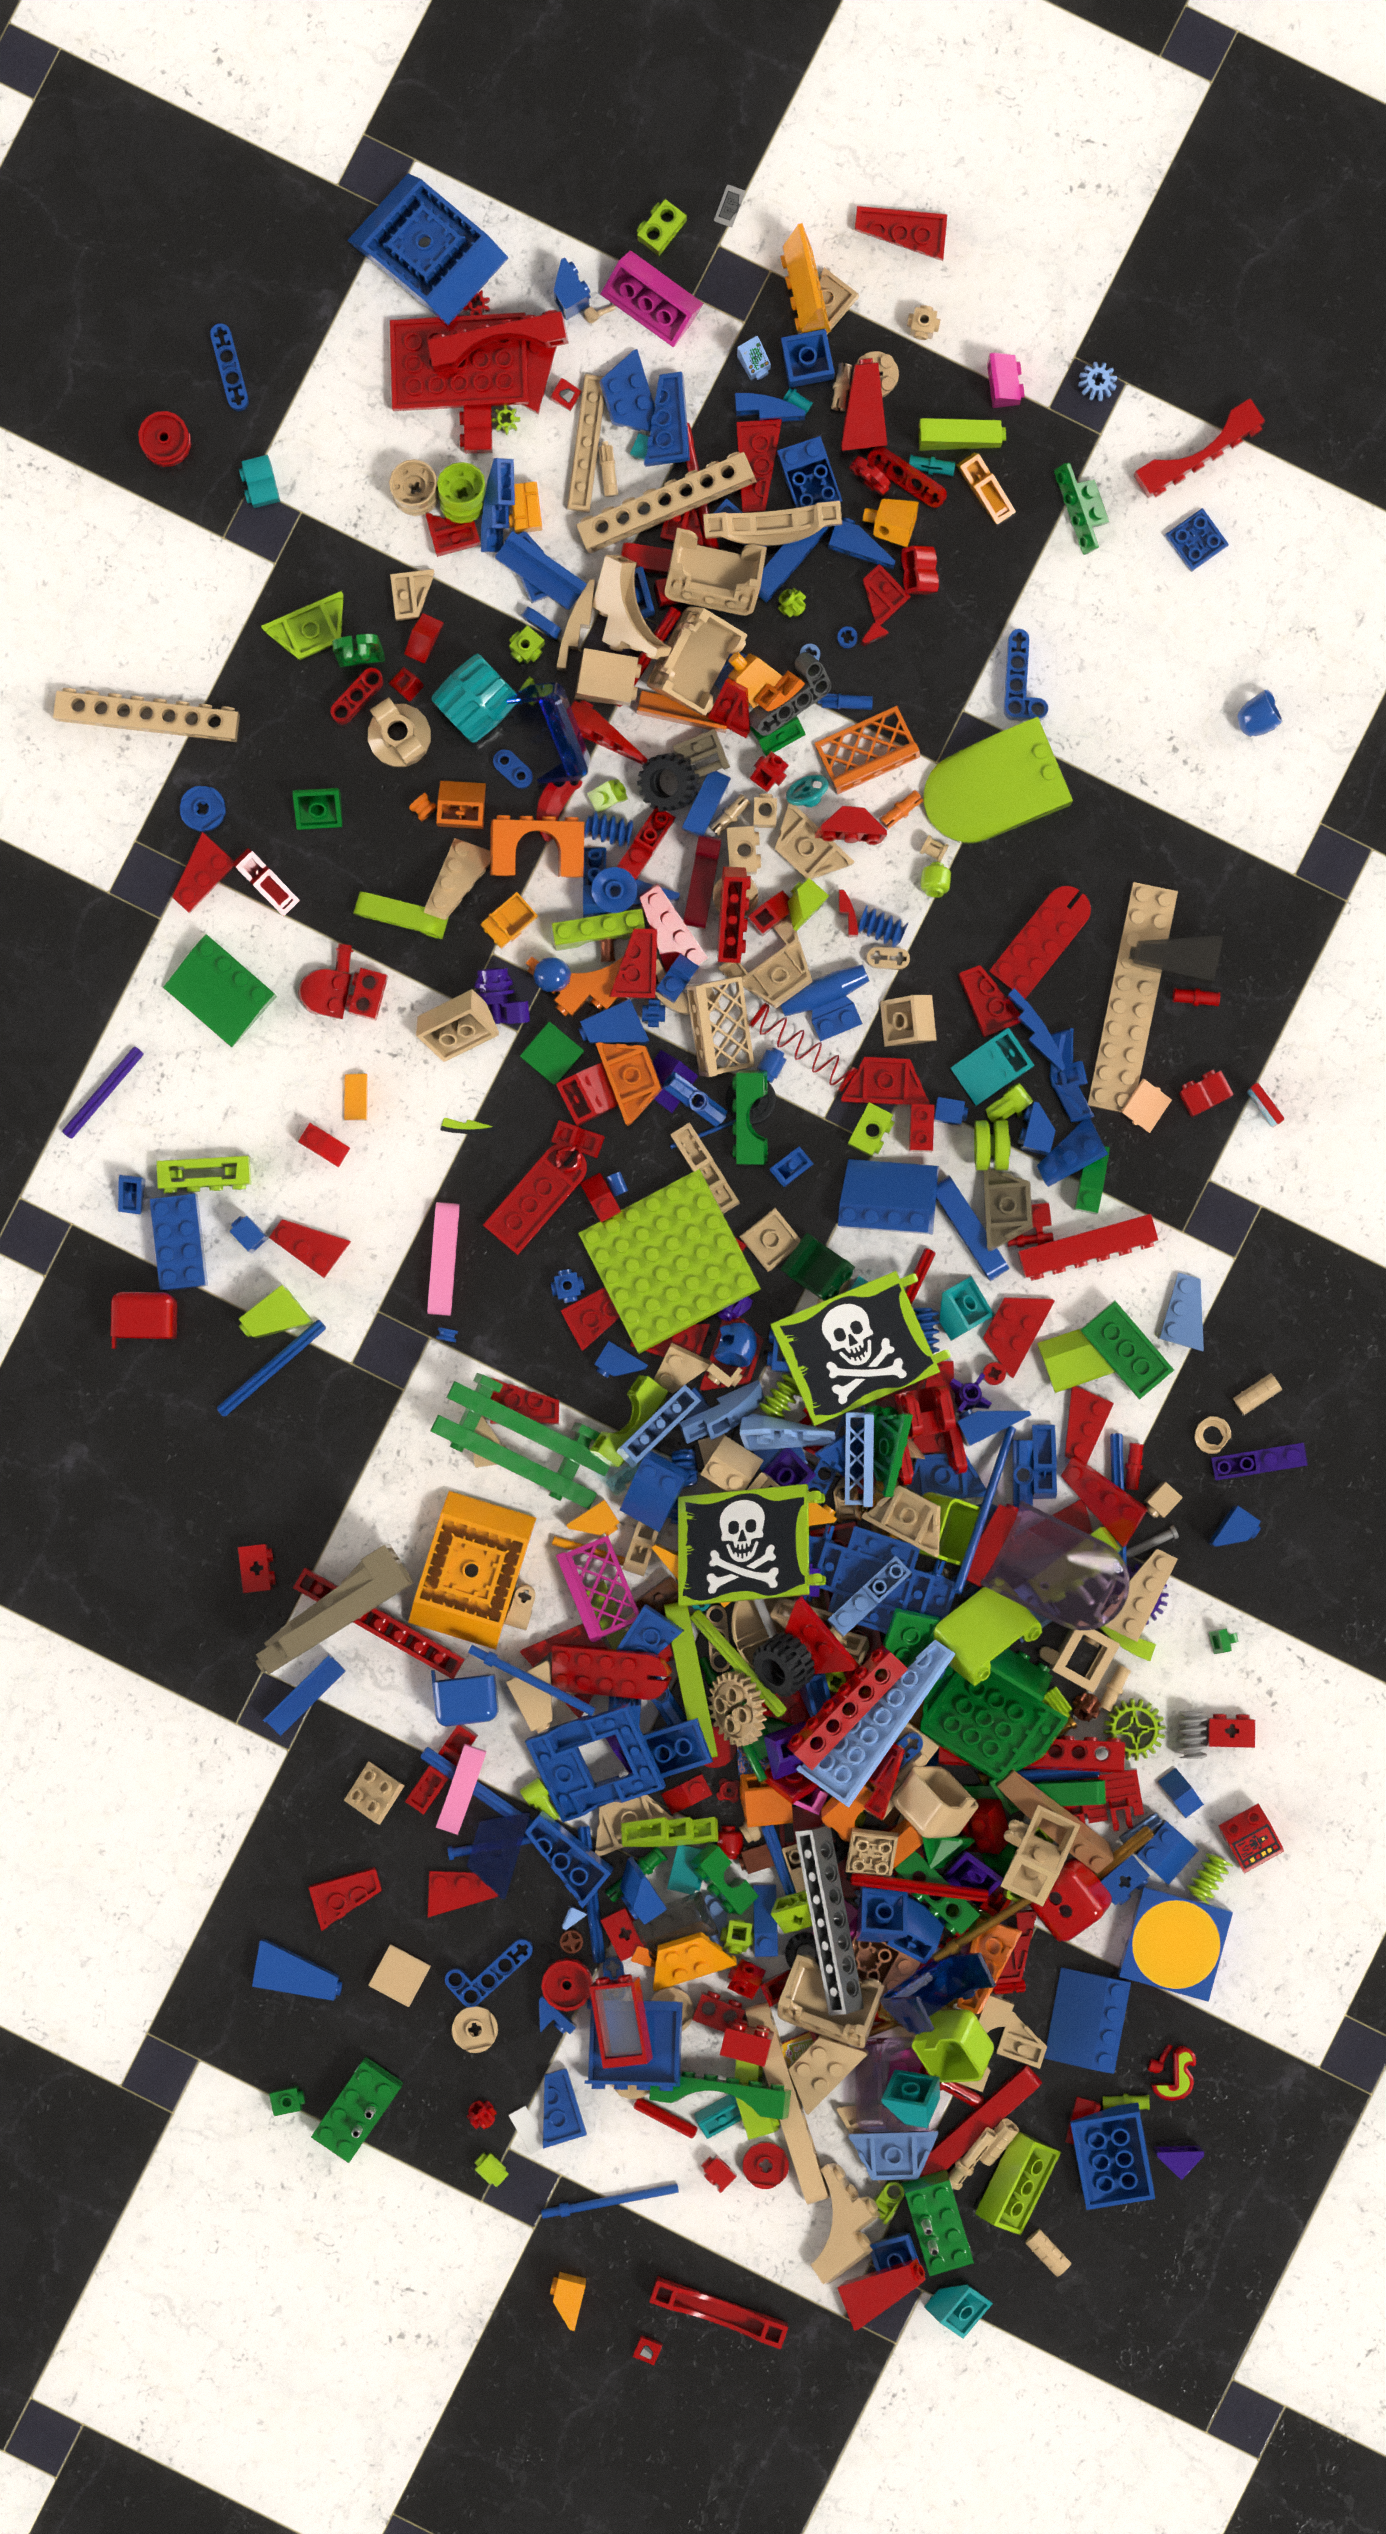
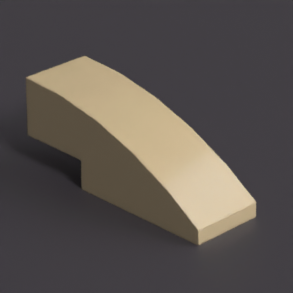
M638 1521L623 1564V1570L644 1577L653 1551L652 1547L655 1545L659 1533L658 1531Z

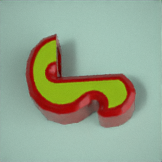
M1180 2046L1173 2051V2083H1150L1153 2092L1161 2099L1175 2101L1184 2099L1191 2093L1194 2081L1187 2067L1189 2065H1196V2057L1190 2048Z

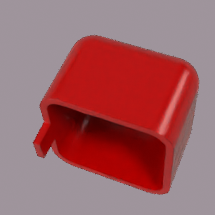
M119 1292L115 1294L111 1300L110 1337H112V1349L117 1348V1338L177 1339L176 1299L164 1292Z
M1071 1857L1064 1862L1044 1905L1040 1906L1034 1902L1030 1903V1905L1058 1940L1069 1941L1101 1919L1111 1905L1112 1897L1089 1867L1076 1857ZM1050 1893H1059L1062 1897V1902L1059 1904L1051 1902ZM1060 1906H1070L1072 1915L1068 1917L1063 1916L1060 1913Z

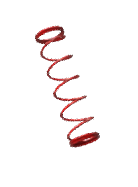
M764 1003L749 1023V1027H754V1025L758 1022V1020L763 1015L766 1009L767 1011L760 1026V1035L768 1033L770 1030H772L775 1026H777L781 1021L785 1019L782 1030L778 1037L777 1047L779 1048L785 1046L793 1038H795L798 1034L802 1032V1036L800 1038L794 1056L795 1060H799L820 1044L819 1050L813 1062L812 1072L815 1073L820 1071L828 1063H830L833 1059L837 1057V1061L832 1071L829 1084L835 1085L847 1075V1077L844 1079V1081L838 1088V1091L842 1092L846 1085L849 1083V1081L852 1079L854 1074L856 1073L857 1068L853 1067L837 1081L831 1083L832 1077L839 1062V1055H835L830 1060H828L824 1065H822L819 1069L814 1071L815 1063L817 1061V1058L822 1047V1042L815 1044L802 1056L796 1058L798 1049L804 1037V1030H800L788 1041L779 1046L780 1038L782 1036V1033L787 1022V1017H783L771 1028L762 1033V1027L770 1008L768 1004Z

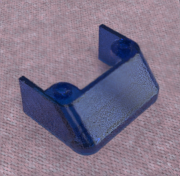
M555 682L532 684L506 700L507 704L539 701L563 764H559L538 778V784L576 781L587 775L590 755L569 704L565 689Z
M981 1953L948 1955L939 1962L931 1961L885 1993L879 2000L883 2008L908 2032L920 2034L934 2030L929 2017L955 1998L970 1999L976 1995L975 1991L978 1989L994 1988L996 1984Z

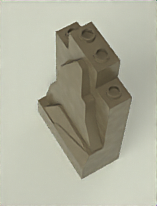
M384 1544L362 1558L361 1562L341 1582L340 1586L288 1622L264 1643L267 1648L256 1654L258 1659L255 1662L262 1672L266 1671L268 1674L273 1673L414 1583L413 1579L392 1546Z

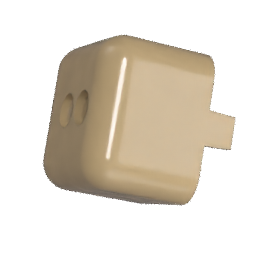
M939 1766L914 1767L893 1796L895 1807L919 1834L925 1838L957 1836L978 1808V1803L952 1774Z

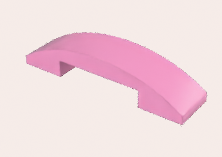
M464 1744L436 1828L458 1835L486 1755L485 1750Z

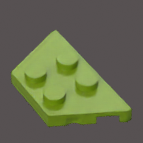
M340 591L261 627L264 632L298 660H302L333 646L332 641L341 638L344 595Z

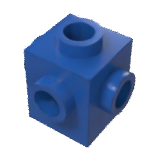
M571 1269L558 1271V1276L554 1277L555 1282H551L553 1296L558 1295V1299L564 1300V1303L578 1301L577 1296H582L580 1290H585L582 1276L578 1277L577 1272L572 1273ZM566 1281L572 1284L569 1290L563 1288V1284Z

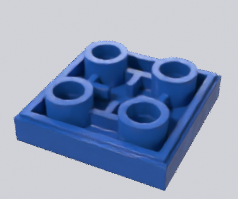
M1203 508L1165 534L1191 572L1229 546Z

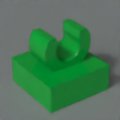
M1227 1628L1209 1631L1214 1654L1232 1651L1231 1644L1239 1642L1237 1633L1228 1634Z

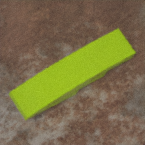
M665 1817L621 1823L622 1846L661 1847L718 1842V1820L715 1817L692 1820L690 1817L667 1820Z

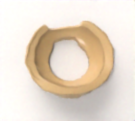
M1219 1417L1204 1419L1198 1424L1195 1431L1196 1445L1201 1451L1208 1454L1219 1453L1231 1438V1430L1228 1423ZM1214 1426L1220 1430L1223 1439L1219 1445L1209 1444L1204 1440L1203 1433L1207 1427Z

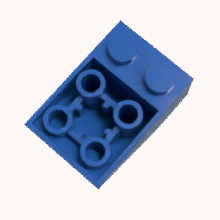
M821 436L777 451L776 456L796 508L815 505L821 502H842Z

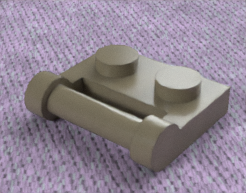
M715 729L673 746L675 754L684 755L683 758L691 760L690 765L715 754L718 755L719 760L694 770L695 774H699L700 777L722 768L724 770L730 768L729 761Z

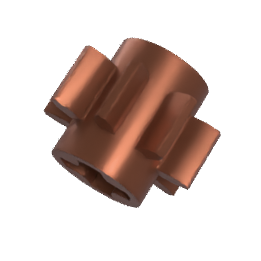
M1083 1693L1081 1697L1077 1695L1073 1701L1075 1706L1072 1711L1081 1721L1090 1722L1092 1718L1097 1719L1101 1712L1099 1710L1101 1703L1093 1694Z

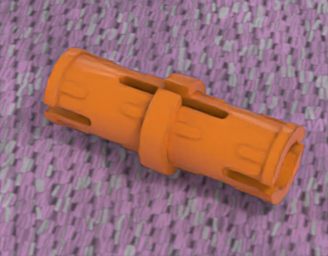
M913 790L902 801H897L894 807L880 817L879 820L889 830L900 819L909 816L908 813L922 803L923 799L916 790Z

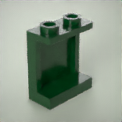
M806 1233L780 1270L815 1296L826 1301L839 1294V1289L845 1281L851 1278L855 1267L848 1260L843 1259L820 1243L812 1235Z

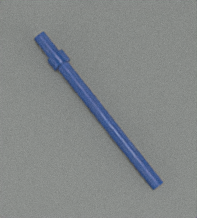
M474 1645L468 1651L469 1654L483 1660L484 1664L490 1667L495 1666L590 1716L593 1715L596 1709L582 1700L497 1657V1654L491 1651L488 1653Z
M677 2184L573 2204H568V2202L560 2203L557 2207L541 2209L543 2219L560 2215L562 2218L570 2216V2213L679 2193Z

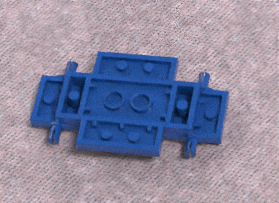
M826 1524L822 1537L809 1535V1564H813L812 1568L821 1569L820 1574L826 1577V1584L821 1585L819 1589L834 1592L828 1612L835 1613L889 1561L897 1556L912 1573L857 1624L887 1634L895 1608L936 1616L940 1618V1621L948 1616L955 1595L953 1589L956 1581L949 1580L942 1575L946 1561L942 1560L938 1569L940 1559H936L933 1572L915 1569L920 1552L919 1548L908 1542L854 1526L848 1547L836 1544L831 1540L835 1526L831 1525L828 1534L829 1524ZM809 1596L808 1601L812 1602L813 1597Z

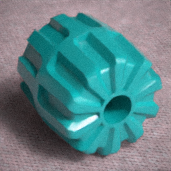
M479 654L472 656L451 673L431 697L433 703L473 743L495 728L520 699L519 695Z

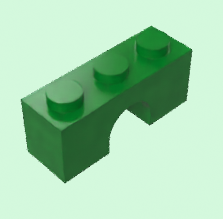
M708 1844L690 1862L694 1868L693 1872L700 1880L705 1881L708 1885L707 1890L714 1897H718L722 1902L720 1906L726 1913L741 1915L759 1896L745 1879L735 1877L729 1884L725 1883L724 1872L732 1862L719 1846Z

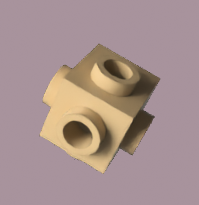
M921 305L920 308L915 307L914 314L909 313L907 327H911L910 335L919 340L932 339L933 333L939 331L941 319L936 318L938 311H934L933 307ZM920 319L928 320V322L924 324Z

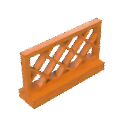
M898 706L814 743L837 795L920 758V750L914 742ZM893 714L896 715L898 719L896 728L884 725L886 717ZM874 725L879 727L875 738L863 734L866 726ZM882 729L894 732L890 743L878 739ZM897 734L906 736L909 744L902 747L893 743ZM846 735L858 736L854 747L842 743ZM861 738L873 742L869 752L857 748ZM829 743L837 746L834 756L824 754L821 747ZM876 743L888 747L886 754L882 756L872 754ZM840 747L852 751L848 762L837 758ZM855 753L867 756L865 764L859 766L852 763ZM834 763L846 765L845 772L835 777L832 771Z

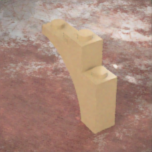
M605 555L592 608L599 610L600 615L608 617L602 641L609 644L610 648L615 651H623V649L630 648L636 651H643L647 657L652 659L669 656L671 647L654 635L640 612L635 594L636 562L622 555Z
M836 2163L827 2164L820 2169L829 2187L833 2208L832 2226L828 2241L819 2257L811 2264L822 2284L833 2282L873 2251L868 2237L861 2233V2230L881 2216L876 2202L869 2198V2196L859 2198L857 2189L846 2179L844 2169Z

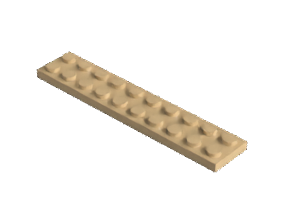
M1136 882L1132 883L1087 1102L1091 1107L1121 1113L1138 1087L1178 891Z

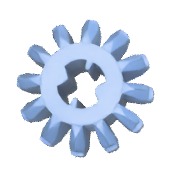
M1093 362V369L1086 365L1084 368L1086 373H1080L1079 377L1082 381L1079 382L1078 386L1086 387L1082 394L1086 395L1090 392V400H1093L1095 395H1097L1098 400L1102 401L1103 394L1109 398L1111 396L1110 390L1116 389L1117 386L1113 382L1117 381V376H1110L1114 369L1109 368L1106 371V363H1102L1101 368H1098V363ZM1096 377L1101 378L1099 386L1095 385Z

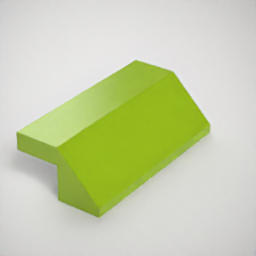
M1080 1329L1037 1343L1046 1366L1048 1378L1055 1393L1115 1373Z

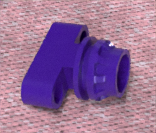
M508 968L478 970L475 988H479V992L476 993L479 996H483V1000L487 1003L495 1024L530 1022L528 1001L508 1002L507 994L515 993L514 989H509V986L513 985V980L508 975Z

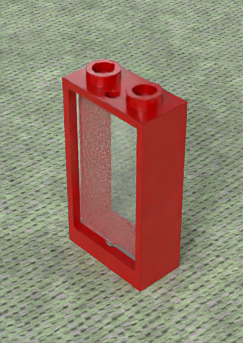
M631 1974L618 1976V1979L610 1980L609 1977L597 1978L589 1988L603 2069L648 2064L653 2055L640 1978L632 1977Z

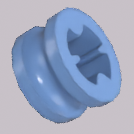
M806 644L801 648L800 654L806 653L807 649H810L811 652H816V656L814 655L813 657L819 661L820 650L816 645Z

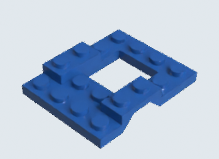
M629 1703L593 1716L586 1715L551 1727L547 1732L529 1737L525 1741L562 1823L584 1816L600 1806L612 1802L623 1803L662 1790L666 1786ZM616 1735L633 1773L622 1777L617 1775L595 1783L578 1747Z

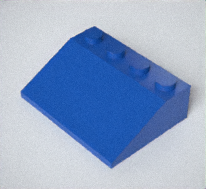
M848 1159L840 1199L838 1226L852 1229L933 1235L939 1166Z
M1061 1967L1044 2058L1114 2074L1131 1982L1127 1979Z
M1138 2102L1114 2106L1070 2121L1086 2210L1155 2199Z

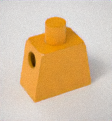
M882 499L878 510L865 508L863 521L874 523L873 534L875 537L908 547L917 520L919 502Z
M736 652L729 658V663L734 669L728 675V678L748 688L749 707L753 709L758 706L754 702L755 698L769 683L775 687L783 677L751 653L744 658L739 652Z

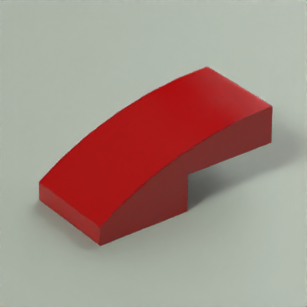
M839 890V915H848V938L858 937L857 919L852 903L846 892Z
M559 1120L551 1142L555 1144H570V1146L576 1147L575 1151L598 1158L605 1137Z

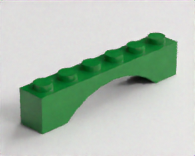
M683 2070L682 2074H680V2087H673V2091H659V2086H651L649 2100L674 2103L695 2092L718 2091L741 2099L752 2107L760 2117L783 2120L789 2116L791 2090L784 2089L785 2085L771 2083V2087L762 2086L761 2081L749 2080L748 2083H741L740 2078L726 2077V2080H720L718 2075L704 2074V2077L696 2076L694 2071Z

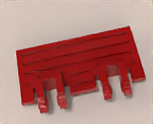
M1136 1768L1126 1769L1124 1773L1099 1774L1098 1778L1072 1779L1105 1780L1106 1804L1062 1806L1075 1817L1079 1816V1820L1085 1825L1084 1814L1088 1815L1089 1823L1107 1821V1810H1110L1113 1830L1119 1831L1116 1810L1125 1809L1126 1826L1128 1829H1132L1130 1806H1133L1134 1816L1144 1815Z

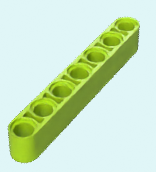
M678 1602L664 1605L666 1618L684 1630L671 1643L687 1720L698 1718L711 1757H718L688 1606H678Z

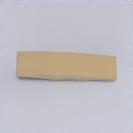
M590 579L578 598L568 620L560 646L557 671L566 672L569 649L578 650L581 628L590 629L595 580Z
M690 1122L670 1134L692 1171L701 1170L722 1213L724 1214L740 1204Z

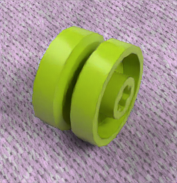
M975 1120V1170L987 1171L990 1167V1156H993V1165L996 1171L1008 1170L1011 1151L1008 1121L996 1120L993 1124V1135H990V1126L987 1120Z

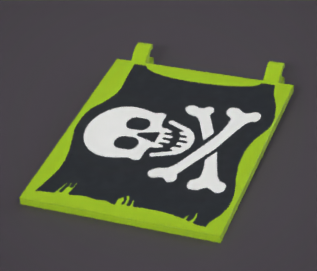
M894 1271L770 1324L814 1426L939 1373L940 1370L937 1363L951 1357L948 1349L934 1355L932 1354L904 1287L918 1281L915 1273L900 1279L897 1271Z
M808 1484L678 1497V1606L809 1595V1585H825L826 1577L822 1574L815 1573L809 1575L808 1503H824L825 1494L820 1491L808 1492Z

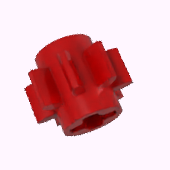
M481 290L463 310L470 311V315H482L484 311L490 312V308L485 305L490 302V298H483V290ZM477 300L480 301L481 306L477 305L476 308H473L472 303H476Z
M479 2100L469 2107V2114L466 2117L475 2129L479 2126L485 2129L494 2123V2115L497 2112L488 2100L484 2104Z

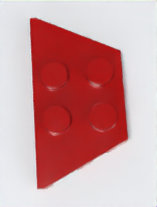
M864 1057L841 1098V1102L849 1103L870 1102L872 1104L929 1105V1100L926 1097L911 1060L900 1058Z
M1035 1298L1003 1299L983 1336V1340L1011 1378H1014L1055 1300Z
M740 1316L736 1319H731V1321L722 1319L720 1327L730 1325L731 1323L746 1322ZM719 1329L709 1360L711 1364L713 1363L731 1377L739 1367L726 1365L714 1357L721 1338ZM755 1332L757 1337L755 1356L748 1367H740L742 1369L740 1374L743 1377L737 1385L750 1384L764 1341L757 1332ZM706 1369L700 1390L726 1387L722 1383L716 1385L708 1378L710 1373Z
M801 1596L794 1604L784 1633L786 1635L789 1633L794 1638L797 1637L807 1647L806 1649L811 1653V1658L814 1660V1674L855 1670L859 1664Z

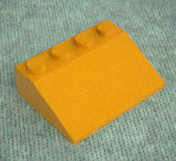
M800 223L782 246L784 255H780L783 269H788L789 276H785L787 288L793 291V297H790L793 311L797 310L798 318H794L798 332L802 331V333L826 329V333L831 332L813 250L804 225Z

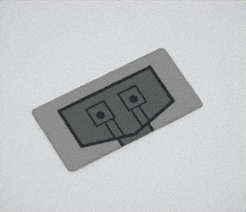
M727 185L714 221L733 227L746 191Z

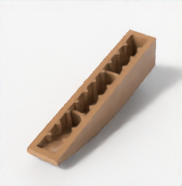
M1012 1770L1004 1779L997 1783V1787L1030 1820L1037 1806L1040 1805L1080 1824L1069 1853L1098 1874L1114 1860L1111 1845L1108 1841L1016 1771ZM1042 1818L1038 1826L1059 1845L1068 1830L1045 1818Z

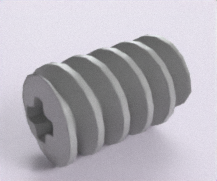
M1178 1712L1179 1715L1185 1717V1719L1178 1721V1724L1185 1726V1728L1178 1730V1733L1185 1735L1184 1738L1178 1739L1179 1743L1184 1744V1747L1178 1749L1179 1752L1184 1753V1756L1179 1758L1203 1759L1207 1757L1206 1753L1200 1751L1207 1748V1744L1201 1742V1740L1207 1739V1735L1201 1733V1731L1207 1729V1726L1201 1724V1722L1208 1720L1207 1716L1201 1714L1203 1712Z

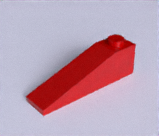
M581 700L580 703L577 701L573 702L563 719L564 729L641 765L648 762V759L596 710L592 709V704Z

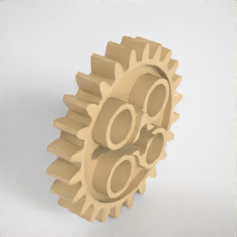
M730 1671L717 1676V1681L712 1682L714 1688H710L709 1691L713 1696L708 1697L712 1705L708 1706V1708L713 1710L710 1718H715L716 1722L713 1726H719L718 1734L724 1733L725 1741L730 1740L731 1745L736 1744L739 1747L752 1744V1742L758 1741L757 1737L762 1736L761 1730L765 1729L762 1721L767 1720L762 1712L767 1710L761 1705L765 1701L759 1698L761 1690H755L756 1682L750 1684L751 1677H745L744 1672Z

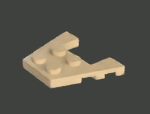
M790 916L773 927L786 946L748 973L741 963L725 962L718 967L719 971L728 978L742 976L743 988L774 1008L779 1007L813 982L798 934L792 927Z

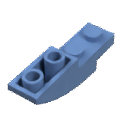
M759 1380L717 1398L719 1405L679 1422L685 1442L688 1444L706 1435L713 1440L740 1424L742 1417H748V1415L752 1414L759 1406L758 1404L764 1399Z
M895 1556L828 1618V1623L844 1637L912 1572Z

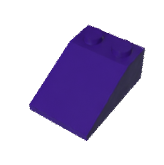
M963 1851L956 1856L942 1876L950 1885L986 1889L989 1892L988 1896L1001 1885L1004 1879L967 1851ZM970 1900L977 1906H979L982 1903L980 1901Z

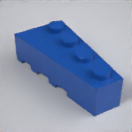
M543 1810L525 1831V1834L541 1855L546 1858L553 1871L558 1874L565 1883L566 1888L574 1895L583 1909L614 1868Z

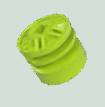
M465 462L453 463L445 467L437 481L440 510L452 522L462 524L478 519L483 514L486 493L484 475L479 468Z

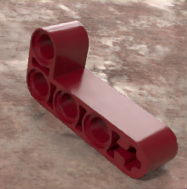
M702 835L698 837L683 921L686 926L706 929L722 839Z

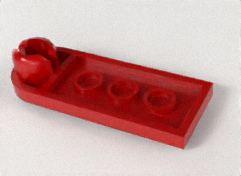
M1062 886L1055 889L989 970V972L1012 990L1015 988L1024 999H1026L1090 917L1091 905L1085 894L1080 896L1071 909L1067 907L1080 891L1075 887Z
M565 1143L550 1147L483 1224L486 1229L517 1255L520 1254L584 1179L587 1172V1163L580 1151L567 1167L563 1165L576 1150V1147Z
M554 1644L552 1646V1686L564 1692L652 1700L666 1691L672 1677H669L672 1673L671 1667L663 1658L654 1653ZM653 1676H662L666 1678L664 1680L656 1679Z

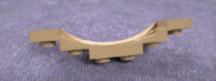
M840 501L821 502L800 508L768 512L703 514L706 539L724 537L734 542L747 545L756 544L759 546L793 543L815 534L823 527L842 525Z

